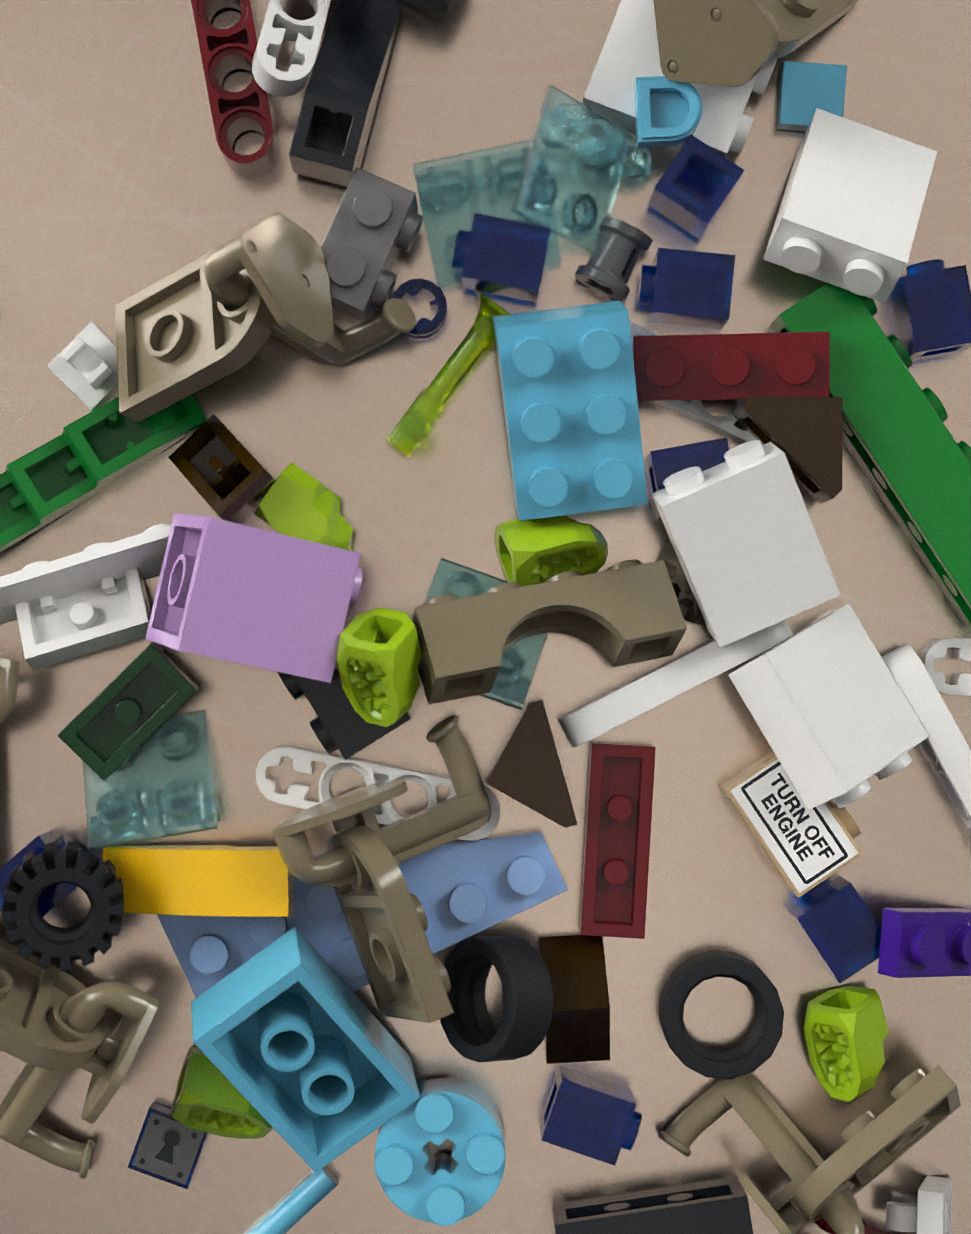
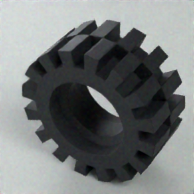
M68 841L67 848L57 849L56 842L44 845L42 853L37 854L35 850H32L25 855L23 864L20 867L16 865L10 874L3 899L2 923L6 922L7 924L5 934L10 944L15 941L18 942V954L27 960L33 954L38 957L37 966L48 969L50 961L60 962V971L72 970L73 961L81 959L83 967L94 962L97 951L104 955L112 947V937L114 935L118 937L122 927V915H124L123 884L121 878L117 879L116 867L109 859L105 863L100 859V851L91 846L88 852L79 850V842ZM58 883H70L81 888L90 901V910L87 916L80 923L71 927H56L49 924L43 919L38 910V899L48 887Z

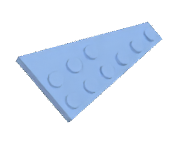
M540 830L488 836L478 841L447 842L398 864L409 892L419 899L425 910L428 928L424 933L432 954L568 890ZM294 876V911L289 917L157 914L196 998L293 927H296L353 992L369 985L334 886H318L304 883Z

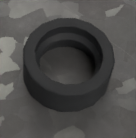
M509 935L477 936L459 942L447 955L443 964L450 979L451 990L447 993L453 1013L441 1018L440 1022L449 1043L463 1058L479 1063L515 1060L531 1055L545 1039L552 1020L553 990L550 974L540 953L525 939ZM492 965H494L501 979L504 994L503 1018L498 1031L494 1029L489 1019L485 1001L486 980Z
M709 951L688 958L671 973L661 992L659 1020L670 1049L685 1067L705 1077L733 1079L754 1072L772 1056L782 1037L784 1009L777 988L755 963L736 953ZM714 977L733 978L744 984L754 995L758 1007L757 1026L751 1037L739 1048L726 1052L710 1051L696 1044L687 1033L683 1021L684 1004L690 992L702 981Z

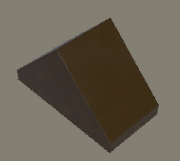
M750 396L731 413L757 440L761 441L762 445L772 442L785 453L794 478L819 504L834 499L842 491L843 397Z
M214 414L168 457L222 520L242 524L256 511L259 503L276 481V478Z
M540 698L529 701L489 771L485 783L564 828L578 825L543 700Z
M580 933L539 935L540 955L549 971L553 990L552 1020L545 1036L546 1063L610 1060V1003L603 936L580 935Z

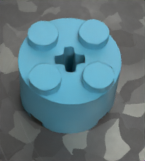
M445 1077L416 1082L420 1098L380 1126L375 1147L374 1167L382 1189L393 1204L416 1219L432 1222L439 1226L456 1224L459 1220L474 1214L487 1204L500 1185L506 1158L504 1129L497 1108L492 1100L480 1088L466 1080ZM446 1139L452 1141L451 1156L442 1153L438 1157H434L429 1154V1141L438 1146Z

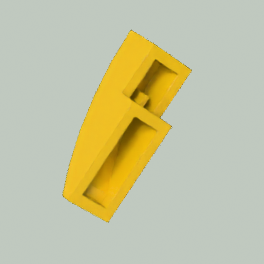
M152 845L103 847V862L105 863L109 859L116 867L117 879L121 878L123 884L124 913L185 916L289 917L294 911V875L290 873L285 865L278 846Z

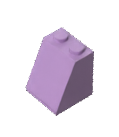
M174 513L145 639L178 651L331 683L333 671L338 669L339 635L344 628L348 606L355 603L361 589L362 571L357 567L360 553L209 516Z

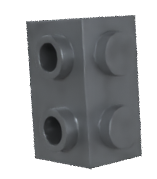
M356 167L321 245V249L327 261L326 269L329 274L332 308L363 322L371 317L375 307L382 310L383 304L390 298L397 280V274L392 273L391 269L400 249L409 252L420 230L423 216L417 214L418 205L415 192Z

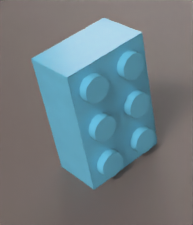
M621 300L493 316L514 498L519 521L648 505L629 311Z
M296 927L290 929L191 1002L193 1043L315 1173L420 1098L410 1056Z

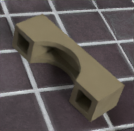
M625 560L612 565L606 571L581 575L578 571H567L552 576L544 583L523 587L518 583H503L490 588L484 594L460 599L453 594L440 595L429 599L422 606L416 607L412 619L422 651L418 671L428 705L491 692L501 666L503 654L516 642L532 635L561 633L576 637L599 651L612 667H618L672 656L687 630L664 560L641 564L639 560Z

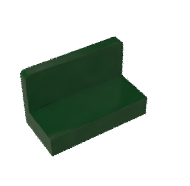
M151 642L57 735L103 781L198 689L162 652L164 646Z

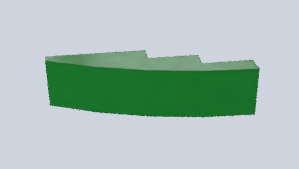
M190 395L138 423L119 413V397L63 427V432L58 437L7 464L6 471L0 474V552L98 494L206 423L207 418L193 396Z

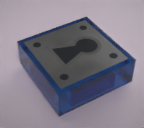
M152 1103L127 1168L188 1189L209 1133L189 1129L171 1116V1109Z

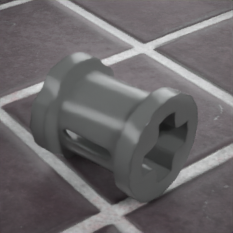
M605 216L598 228L601 235L587 264L578 266L575 277L596 292L617 300H626L630 292L629 287L626 285L641 252H647L653 240L640 229L622 220Z

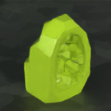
M291 462L278 476L261 500L255 515L281 534L352 551L353 528L341 515L340 497Z
M565 515L519 521V518L495 527L496 550L502 571L508 583H518L521 587L544 583L552 576L567 571H578L581 575L596 573L605 564L608 556V544L603 534L592 524L580 523Z
M379 607L357 614L340 633L337 665L343 691L353 709L367 723L383 727L396 723L411 708L419 688L418 666L422 658V651L416 627L408 614Z
M847 986L828 990L809 1001L804 1022V1033L810 1063L820 1085L831 1098L852 1103L875 1087L876 1079L885 1063L883 1042L889 1032L880 996L875 989Z
M190 1047L178 1078L171 1116L189 1129L222 1137L256 1139L264 1138L271 1132L273 1127L199 1048Z

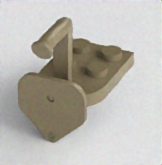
M653 0L662 73L666 78L675 82L733 87L742 86L750 81L769 59L781 58L790 54L848 13L859 0Z
M275 213L235 239L208 252L115 305L119 413L138 423L230 375L247 364L257 354L270 333L318 362L340 365L376 348L400 333L411 331L416 322L415 314L405 301L399 298H390L383 304L382 311L346 331L334 325L329 274L326 269L327 261L321 247L305 229L284 215Z
M455 715L447 717L428 732L426 740L430 743L434 742L438 747L457 796L380 828L372 807L402 795L408 791L405 780L374 783L305 809L272 829L281 857L291 874L304 883L318 886H334L381 1016L432 1023L453 1013L447 993L451 990L448 973L439 958L432 955L424 933L428 928L425 910L419 899L409 892L398 864L479 829L485 825L489 818L491 810L489 798L469 744L458 726L459 718ZM332 822L335 832L339 833L331 836L327 852L314 858L305 830Z
M0 938V1051L26 1062L0 1101V1138L53 1165L77 1172L80 1178L85 1179L93 1153L94 1141L88 1140L84 1144L71 1140L35 1123V1121L68 1071L82 1068L92 1073L81 1118L93 1124L121 1086L157 1012L160 1000L132 985L119 981H103L86 988L73 976L65 971H60L59 968L49 964L48 969L37 966L38 957L32 954L27 960L18 954V947ZM108 1007L124 1015L111 1035L106 1034L107 1023L104 1013Z
M939 1065L927 1075L919 1068L905 1077L892 1090L891 1094L896 1101L876 1117L869 1110L854 1120L841 1134L846 1143L824 1161L757 1078L749 1073L733 1079H720L684 1109L665 1132L660 1131L658 1137L688 1157L691 1154L689 1147L695 1139L733 1107L792 1180L769 1200L760 1187L745 1172L737 1178L780 1234H797L799 1230L808 1224L794 1207L793 1203L810 1223L823 1218L835 1234H865L863 1220L854 1195L958 1109L961 1104L957 1085Z

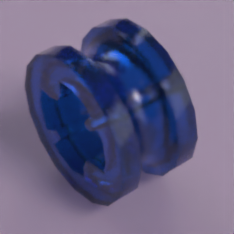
M422 278L410 279L401 284L392 297L403 301L407 298L412 301H418L422 294H426L433 299L430 302V309L437 310L436 316L431 321L427 318H421L411 331L402 333L406 337L415 340L428 339L438 334L444 327L448 316L446 297L441 288L432 281Z

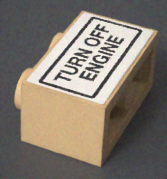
M773 750L719 786L788 890L798 898L863 855L853 840L861 834V831L846 808H838L836 804L831 807L828 802H825L808 810Z

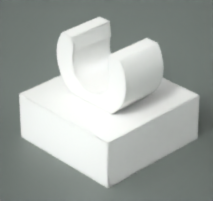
M92 321L46 365L91 411L106 404L119 391L117 346Z
M926 1176L918 1189L917 1196L893 1193L892 1201H887L886 1229L899 1232H916V1234H951L953 1178Z

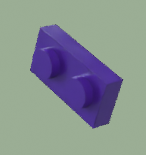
M883 908L878 974L895 978L971 976V908Z

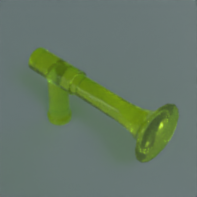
M476 288L474 290L479 296V309L474 324L426 390L423 389L385 439L407 457L418 442L424 440L429 435L431 425L446 407L444 404L486 349L496 340L493 316L511 315Z

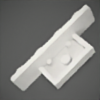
M172 524L154 525L141 534L112 543H95L86 547L82 552L50 562H33L26 565L20 571L0 577V624L14 619L18 620L24 657L33 670L146 636L151 610L144 579L160 575Z

